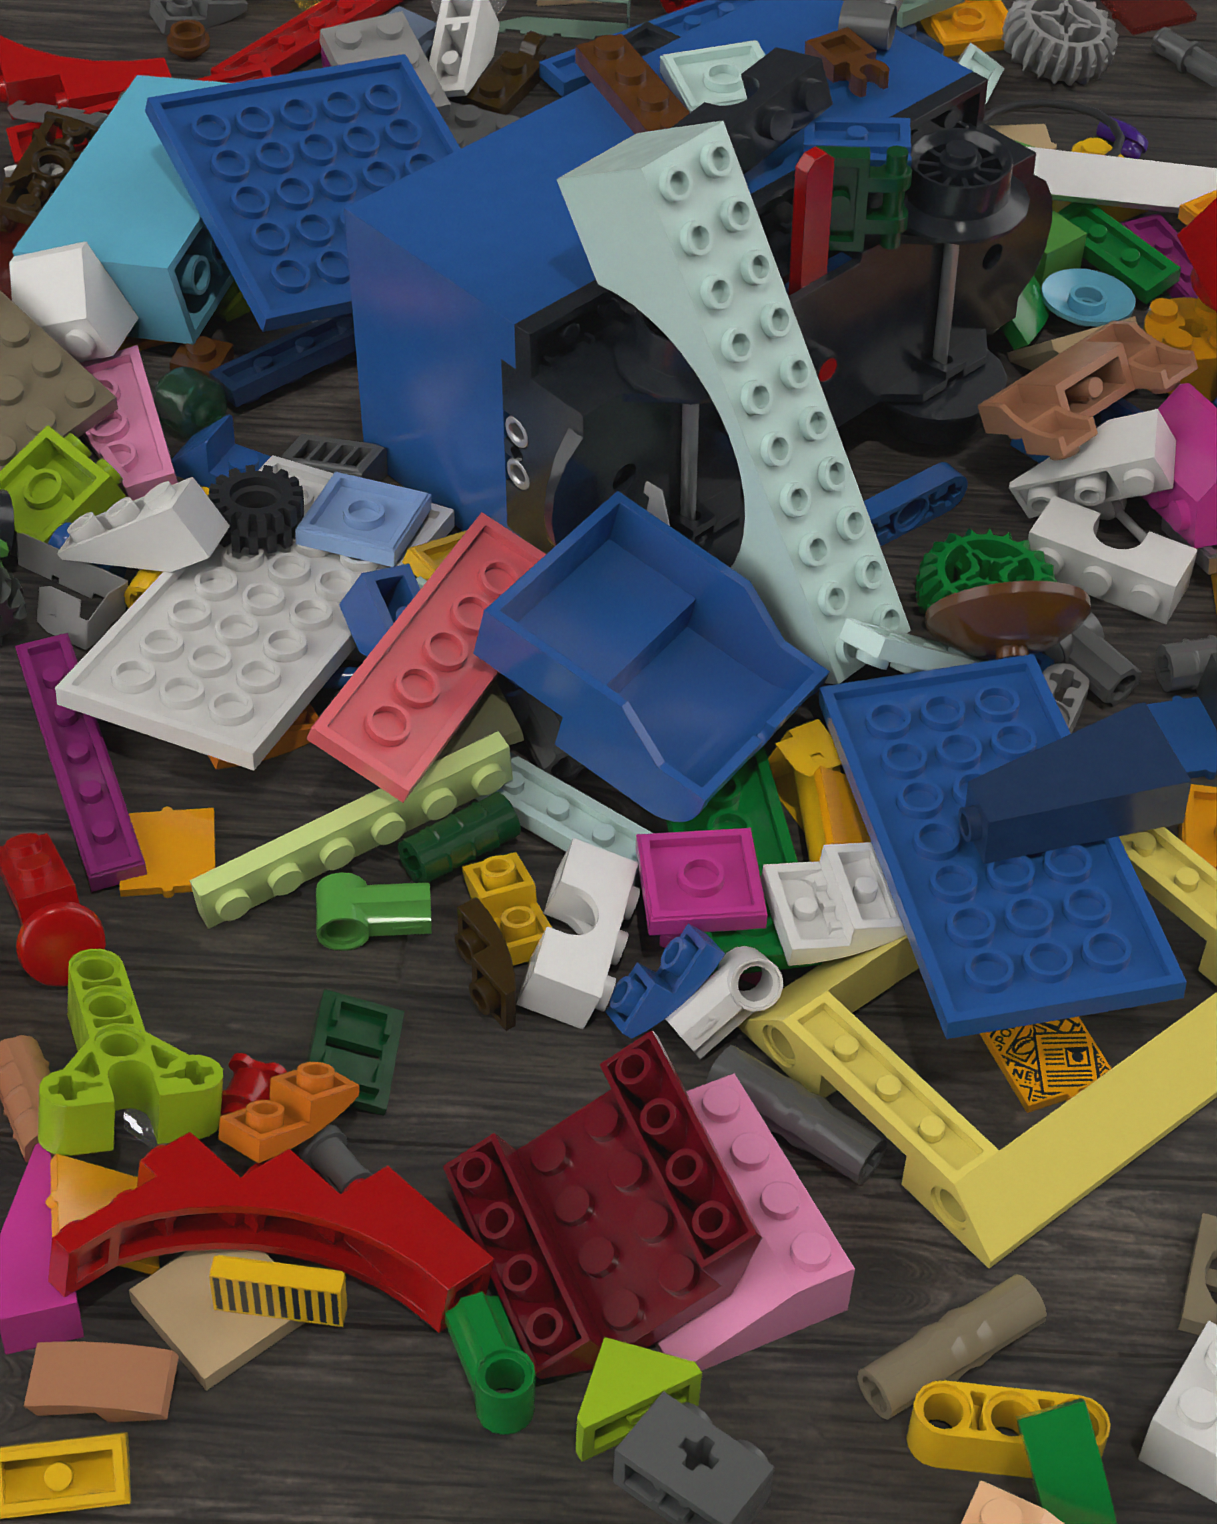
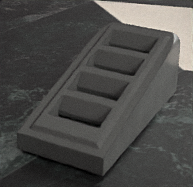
M301 434L280 457L330 473L339 472L379 482L388 474L387 449L366 442ZM305 452L309 453L305 459L300 458Z

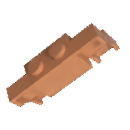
M1111 321L977 406L986 433L1005 434L1010 439L1022 438L1027 454L1050 456L1051 460H1063L1076 455L1080 451L1079 446L1098 434L1093 419L1094 415L1106 409L1134 389H1150L1153 394L1170 392L1180 385L1181 379L1197 370L1198 366L1194 351L1176 349L1165 345L1147 334L1134 321Z

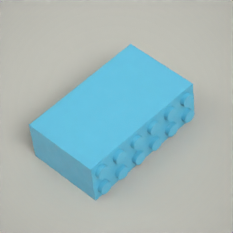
M137 75L65 178L60 182L31 226L12 251L13 255L19 256L86 241L139 317L127 337L194 345L235 279L147 117L145 107L148 97L230 83Z

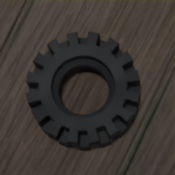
M245 465L246 472L241 473L236 467L229 470V478L221 474L216 478V484L211 483L208 497L230 525L219 542L221 546L225 548L231 544L232 551L241 553L243 548L246 547L249 548V555H259L258 548H266L267 553L270 554L277 552V544L286 549L292 545V539L296 540L295 529L304 518V492L302 485L299 486V480L295 476L289 478L288 471L280 469L275 474L273 473V466L264 465L262 471H255V465Z

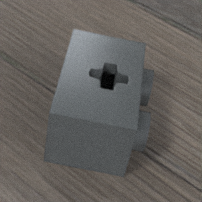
M663 1391L615 1449L613 1483L672 1524H751L770 1500L775 1466L768 1462L764 1453L754 1444L743 1439L736 1441L714 1426L708 1415L699 1407L689 1402L680 1403Z

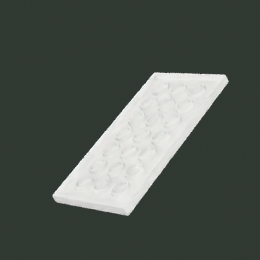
M274 455L264 464L273 466V473L275 474L280 469L288 471L289 478L295 476L299 480V486L302 485L304 492V516L334 474ZM431 503L430 512L395 566L403 565L402 561L408 548L446 537L454 527V510ZM292 539V545L286 549L277 544V552L268 554L266 548H258L259 555H249V548L246 547L243 548L241 553L232 551L231 544L225 548L218 544L210 558L173 572H163L55 687L57 705L255 770L357 646L339 603L361 573L389 568L390 566L297 545L294 539Z

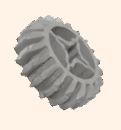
M1085 0L1014 1L1012 8L1008 10L1002 28L1003 35L1001 39L1005 42L1004 50L1012 54L1011 61L1022 63L1024 72L1032 71L1038 75V79L1042 77L1049 78L1053 84L1057 81H1064L1068 86H1072L1075 81L1087 84L1090 79H1099L1101 73L1106 72L1108 65L1112 63L1119 34L1115 31L1116 23L1107 19L1108 12L1096 9V2H1087Z

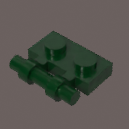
M898 145L889 147L886 153V163L881 167L870 166V147L816 146L835 158L828 251L863 252L865 234H880L879 244L884 249L892 250L898 248L901 242V233L907 229L909 212L904 207L905 191L910 188L912 169L907 165L908 149ZM868 192H882V205L878 208H867Z

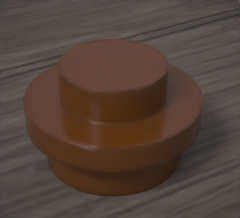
M178 21L170 28V33L167 36V47L169 51L181 58L194 59L209 49L210 36L205 31L203 24L198 21Z

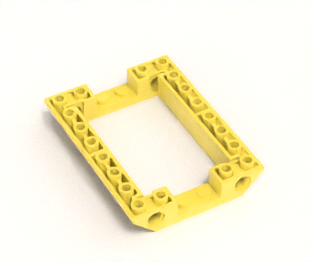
M1165 827L1119 836L1142 887L1207 941L1198 970L1217 986V869ZM907 935L872 950L824 961L822 965H818L783 988L780 998L773 1006L763 1011L753 1012L737 1026L791 1079L800 1082L808 1091L824 1098L838 1090L907 1156L901 1185L989 1269L1217 1097L1216 992L1011 1143L998 1150L852 1014L919 968Z

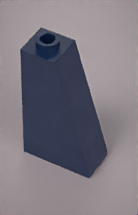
M1146 703L1134 704L968 781L965 807L959 809L958 814L960 830L966 842L974 843L983 863L986 864L1184 823L1191 780Z

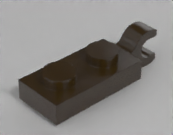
M529 31L524 36L518 53L505 50L480 76L469 93L462 96V105H473L482 110L509 115L542 79L539 77V62L547 59V54L539 52V49L547 40V36Z

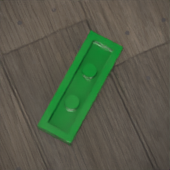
M1072 202L1057 212L1087 233L1082 257L1103 273L1113 276L1127 285L1134 296L1143 303L1147 304L1180 280L1181 267L1095 204Z

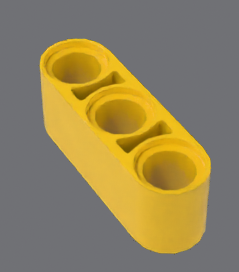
M944 1380L926 1384L916 1394L906 1438L908 1448L913 1456L921 1463L931 1467L1033 1478L1016 1416L1082 1398L1087 1405L1101 1457L1109 1436L1111 1424L1109 1416L1102 1405L1092 1398L1085 1396ZM937 1419L945 1421L952 1428L941 1429L933 1426L928 1421ZM996 1427L1013 1429L1020 1436L1004 1435Z

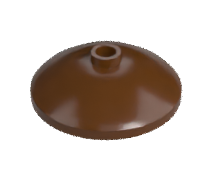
M1051 581L1003 582L970 588L940 599L927 609L925 623L927 631L942 644L973 657L998 660L1036 654L1052 648L1084 623L1091 612V604L1087 592L1070 584Z

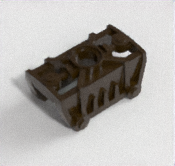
M46 111L42 125L39 129H34L32 141L11 176L5 177L0 193L1 231L11 233L17 222L31 226L41 211L40 200H47L51 193L55 192L60 182L65 178L83 152L75 153L73 145L81 144L85 138L91 140L99 130V127L73 117ZM57 127L62 130V138L56 139ZM51 164H57L64 169L61 173L55 175L46 174Z

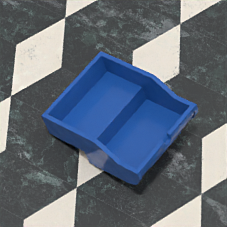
M619 491L614 493L484 610L473 652L477 657L562 716L555 741L557 747L650 813L674 822H685L698 816L707 806L709 800L768 742L787 719L810 696L815 694L819 687H822L830 673L829 670L784 640L751 581Z

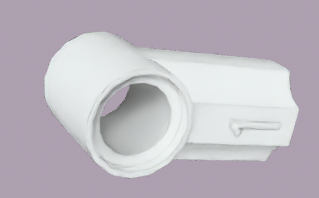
M748 946L736 947L725 954L719 963L718 970L683 1005L665 1019L701 1059L753 1012L766 1010L776 1003L783 989L782 974L778 967L757 949ZM760 966L762 976L757 986L747 991L738 990V980L743 971L749 967Z

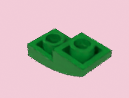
M1034 276L1018 297L1016 318L999 327L1014 350L1029 345L1042 329L1051 313V310L1046 307L1042 300V288Z
M1081 1398L1016 1416L1033 1476L1032 1483L1039 1507L1049 1511L1064 1524H1117L1105 1471L1085 1400Z

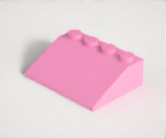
M735 1073L686 1092L756 1224L762 1239L732 1295L654 1343L658 1352L694 1361L701 1371L847 1311L855 1272L851 1261Z

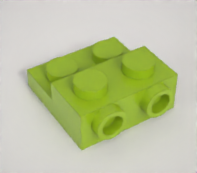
M47 425L0 471V489L7 490L12 499L14 533H25L48 544L52 534L62 524L67 522L73 523L76 519L89 512H92L95 516L104 513L116 502L126 498V495L118 486L123 481V478L103 458H100L96 463L89 459L92 453L75 435L69 433L64 438Z

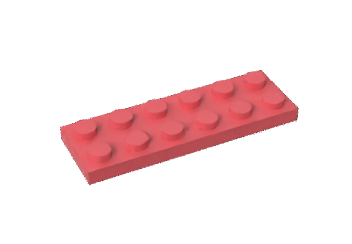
M481 512L310 729L307 740L404 803L500 674L496 669L473 654L484 610L546 554Z

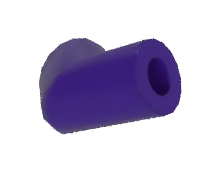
M1111 117L1117 121L1125 136L1120 154L1125 158L1140 159L1141 154L1146 153L1148 148V141L1145 136L1134 126ZM1099 122L1096 135L1114 143L1115 137L1111 129L1102 122Z

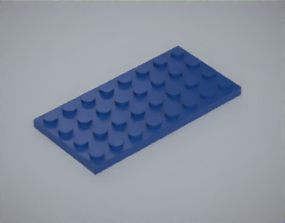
M1034 654L819 687L821 711L946 1039L1184 998L1187 981L1119 836L986 864L983 863L974 843L966 842L963 838L958 814L959 809L965 807L968 781L1071 734Z

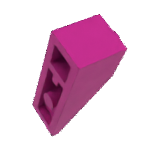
M40 1143L35 1144L0 1233V1335L5 1355L36 1348L38 1342H64L84 1337L76 1291L64 1297L48 1282L52 1244L51 1208L46 1205L45 1201L51 1194L50 1160L52 1157L51 1153L42 1148Z

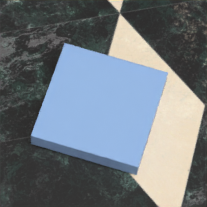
M335 472L295 529L296 544L394 567L430 512L431 494Z

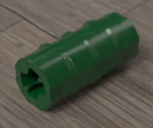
M496 792L478 802L474 801L472 805L455 814H450L447 818H443V820L432 826L427 825L424 830H420V832L399 842L398 853L407 874L415 883L431 882L441 876H446L447 873L464 864H469L471 860H476L477 857L488 851L492 852L494 848H499L500 845L520 835L521 826L519 818L510 801L503 794Z

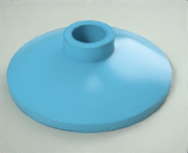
M1066 269L1055 272L1045 279L1041 289L1042 300L1049 310L1067 321L1084 327H1099L1111 321L1127 319L1133 314L1136 303L1133 292L1123 282L1108 274L1089 269Z

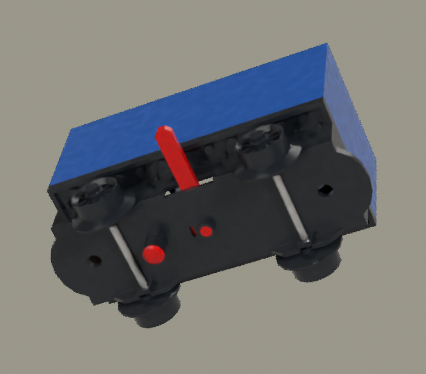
M753 0L642 58L666 84L660 73V56L664 54L754 40L758 41L765 55L776 47L805 54V41L838 30L840 12L844 1ZM895 29V35L889 51L874 48L877 50L876 60L884 62L889 67L888 88L883 90L877 84L867 82L866 96L858 97L849 90V81L832 83L827 78L833 105L819 116L910 118L912 179L911 186L905 191L904 207L909 212L907 229L901 233V242L898 248L892 250L884 249L879 244L880 234H865L863 252L828 251L835 158L816 146L803 153V129L744 174V178L836 428L881 401L886 405L885 414L889 425L900 436L920 444L933 446L950 445L970 438L981 427L982 419L977 405L1006 388L1008 377L1001 361L987 349L986 335L1016 318L1018 297L1034 276L1046 249L1052 224V195L1047 182L1034 174L1036 152L984 124L988 79ZM592 82L344 208L363 441L387 449V470L390 477L405 488L431 494V503L453 509L454 525L462 531L468 530L481 512H483L545 554L550 552L617 491L647 510L649 497L643 492L645 483L648 481L663 491L670 527L730 568L732 567L740 551L743 539L745 504L740 499L742 479L737 459L720 414L696 372L671 340L634 305L618 294L598 285L557 182L559 177L635 135ZM868 192L867 208H878L881 206L883 193Z

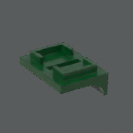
M324 989L316 1011L306 1062L329 1064L337 1073L359 1084V1096L349 1106L384 1116L388 1106L405 1011ZM325 1043L377 1056L379 1060L326 1046Z

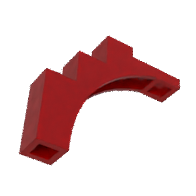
M188 1132L167 1145L162 1144L153 1148L140 1160L137 1188L122 1191L105 1207L82 1220L78 1219L69 1222L57 1235L52 1237L48 1282L64 1297H67L116 1266L148 1257L183 1251L213 1249L259 1251L287 1255L319 1263L350 1274L379 1288L403 1303L439 1333L447 1328L445 1313L457 1305L460 1298L483 1292L486 1295L495 1259L388 1165L366 1179L359 1178L354 1180L340 1194L290 1149L285 1150L267 1162L263 1161L254 1164L240 1177L196 1136Z

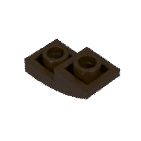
M475 897L457 907L458 933L455 935V944L462 958L472 966V983L469 984V992L474 1004L484 1015L491 1014L503 1029L508 1031L516 1026V983L513 962L507 943L498 925L486 907Z

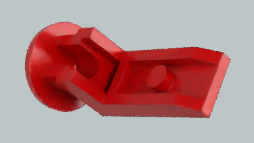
M19 834L7 840L5 845L0 846V876L18 912L21 929L16 942L17 957L23 969L38 982L50 986H68L69 960L73 955L88 949L105 950L106 937L104 927L92 910L80 904L75 883L49 834Z

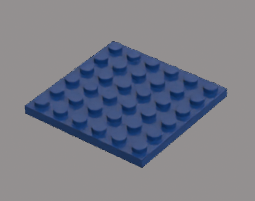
M406 54L148 97L145 107L147 117L262 332L353 313L344 208L461 149Z

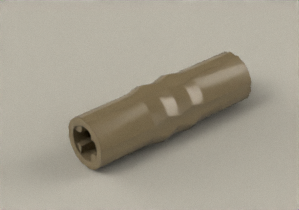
M1013 1275L968 1304L949 1310L938 1322L923 1326L911 1339L860 1369L857 1378L865 1399L880 1417L887 1420L914 1404L916 1394L924 1385L933 1381L945 1380L956 1382L968 1370L982 1366L994 1353L1044 1323L1047 1316L1044 1302L1028 1279L1022 1275Z

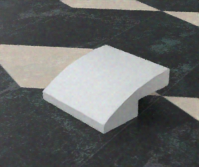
M871 842L823 845L820 861L763 865L761 874L762 888L788 966L812 964L852 956L888 944L906 935Z

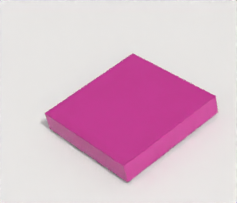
M751 828L636 834L635 848L649 936L681 934L688 923L703 932L766 928L768 914Z

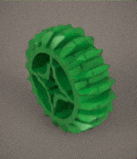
M989 527L985 534H976L970 528H968L963 537L949 533L945 542L935 541L929 553L924 554L923 560L920 562L915 582L919 613L925 615L927 609L940 599L974 587L1013 581L1057 582L1053 573L1054 565L1046 563L1044 551H1031L1029 540L1013 541L1011 532L1003 537L993 535Z

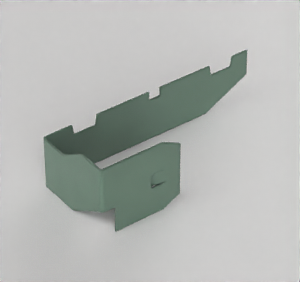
M588 0L627 4V24L525 16L499 22L498 33H505L506 30H518L520 34L526 35L529 31H534L551 37L554 34H561V37L594 40L595 36L613 35L629 29L631 0Z

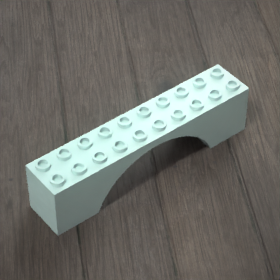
M724 121L636 133L559 177L557 182L598 285L618 294L634 305L671 340L696 372L720 414L737 459L745 504L743 539L740 551L731 568L751 581L784 640L830 671L825 683L840 684L867 664L856 658L858 648L838 639L847 618L906 634L911 629Z

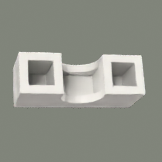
M1053 495L1030 530L1028 540L1031 551H1044L1046 563L1054 565L1053 573L1057 582L1079 587L1087 592L1088 595L1167 624L1189 586L1198 549L1150 531L1143 542L1134 548L1115 549L1106 546L1096 538L1101 513Z
M573 838L556 870L544 914L565 922L574 929L577 935L566 934L548 926L546 927L529 960L516 1005L582 1030L594 1009L604 1012L616 983V978L607 975L610 964L615 966L618 964L628 939V932L620 930L622 920L629 921L640 895L641 889L632 885L638 862Z

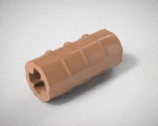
M19 1035L0 1041V1099L4 1107L3 1115L8 1117L14 1132L13 1139L18 1142L24 1160L29 1162L35 1144L39 1143V1084L45 1076L50 1074V1070L48 1068L49 1061L44 1058L38 1041L31 1036Z

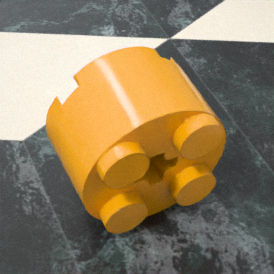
M1199 298L1155 299L1150 304L1149 311L1144 320L1143 330L1157 341L1172 348L1194 351L1198 369L1181 379L1180 384L1190 383L1209 401L1214 400L1217 397L1216 311L1206 306ZM1174 390L1167 392L1169 393L1168 397L1172 394Z

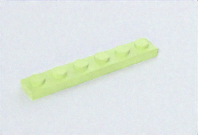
M497 731L435 761L404 803L379 788L190 880L200 916L208 929L224 921L238 919L249 909L277 895H286L293 892L301 883L328 870L342 868L356 856L379 845L390 844L399 839L405 832L430 820L441 819L451 813L454 808L481 795L485 796L496 792L505 783L513 780L509 745L500 732Z

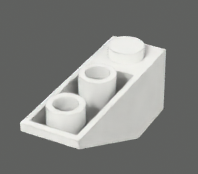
M1155 409L1106 421L1096 428L1098 432L1096 436L1079 446L1080 451L1076 455L1063 460H1051L1049 457L1011 481L1009 489L1028 518L1040 516L1053 495L1086 507L1172 489L1176 439L1160 411Z
M193 477L173 485L166 481L155 486L144 497L134 501L131 497H126L116 502L104 513L95 516L92 512H89L76 519L67 529L70 536L57 554L61 560L173 572L210 558L230 525Z

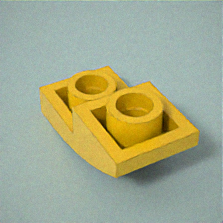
M517 852L503 856H492L484 861L462 866L463 877L471 899L477 897L493 917L507 943L513 966L528 962L546 927L552 928L537 903L535 882Z

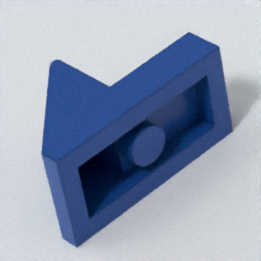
M228 414L193 435L171 460L176 476L183 479L193 477L199 485L209 488L211 483L216 484V478L219 475L223 474L229 478L230 469L237 467L243 473L246 472L245 465H255V471H258L271 456L235 444L233 417Z

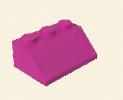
M1190 383L1180 384L1158 408L1176 439L1173 488L1149 493L1142 497L1193 548L1217 545V407Z

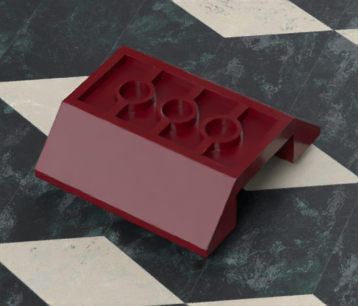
M652 1030L599 1064L611 1089L518 1150H515L496 1133H493L442 1166L476 1243L495 1259L491 1278L521 1346L534 1364L535 1376L539 1379L594 1369L604 1337L647 1349L732 1295L762 1239L658 1036Z

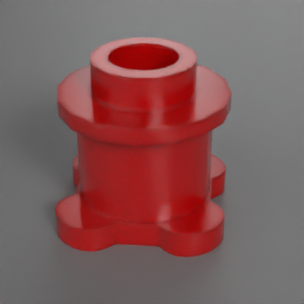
M235 1053L228 1063V1067L233 1071L234 1075L227 1089L222 1091L221 1116L244 1109L251 1102L269 1100L271 1077L287 1073V1070L274 1062L264 1063L252 1059L247 1054Z

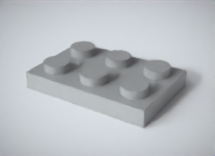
M403 11L320 29L319 42L331 66L406 54L443 118L450 116L451 104Z

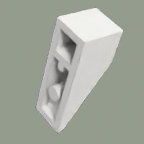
M489 0L441 1L429 63L447 97L467 95L494 57L500 23Z

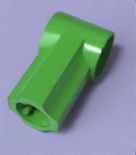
M340 872L330 874L322 878L316 887L317 938L323 946L329 949L347 951L362 946L369 936L432 934L430 884L427 882L367 885L366 881L360 876L352 873Z

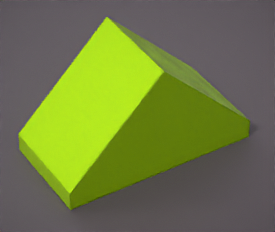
M604 1337L577 1417L576 1453L580 1460L583 1462L619 1445L663 1391L680 1403L689 1402L698 1407L702 1372L696 1362Z

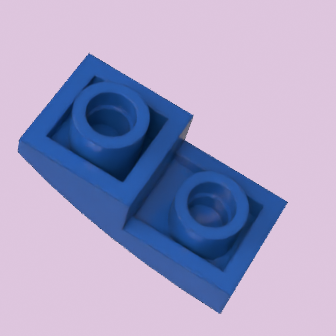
M688 923L680 937L674 938L666 946L661 957V966L657 972L637 962L629 976L619 980L614 987L609 1001L610 1005L605 1012L622 1034L632 1039L651 1029L683 1005L712 974L725 956V953L705 932Z

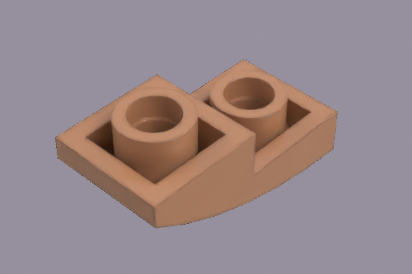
M38 1342L24 1407L37 1416L96 1413L107 1422L166 1420L179 1355L173 1350L130 1344Z

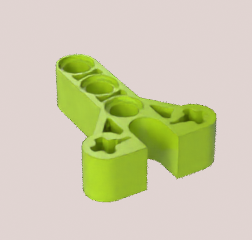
M88 949L73 955L69 960L67 1016L78 1052L63 1070L50 1073L39 1084L38 1141L42 1148L50 1153L64 1156L111 1151L114 1147L115 1111L121 1109H135L146 1114L151 1122L157 1144L171 1143L188 1132H191L198 1139L208 1137L216 1132L221 1116L223 1069L220 1064L212 1058L203 1055H188L145 1031L123 961L118 955L104 949Z

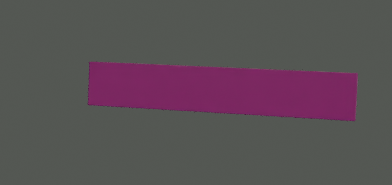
M68 633L15 646L18 661L91 892L119 885L120 881L146 875V864L97 718L57 705L55 687L78 663Z

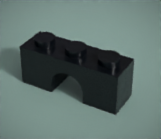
M776 47L741 74L747 100L727 106L704 102L671 128L724 121L744 175L833 105L822 58Z

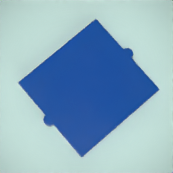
M1174 696L1172 701L1146 704L1189 778L1205 777L1213 780L1217 775V729L1199 696L1185 699L1180 696Z

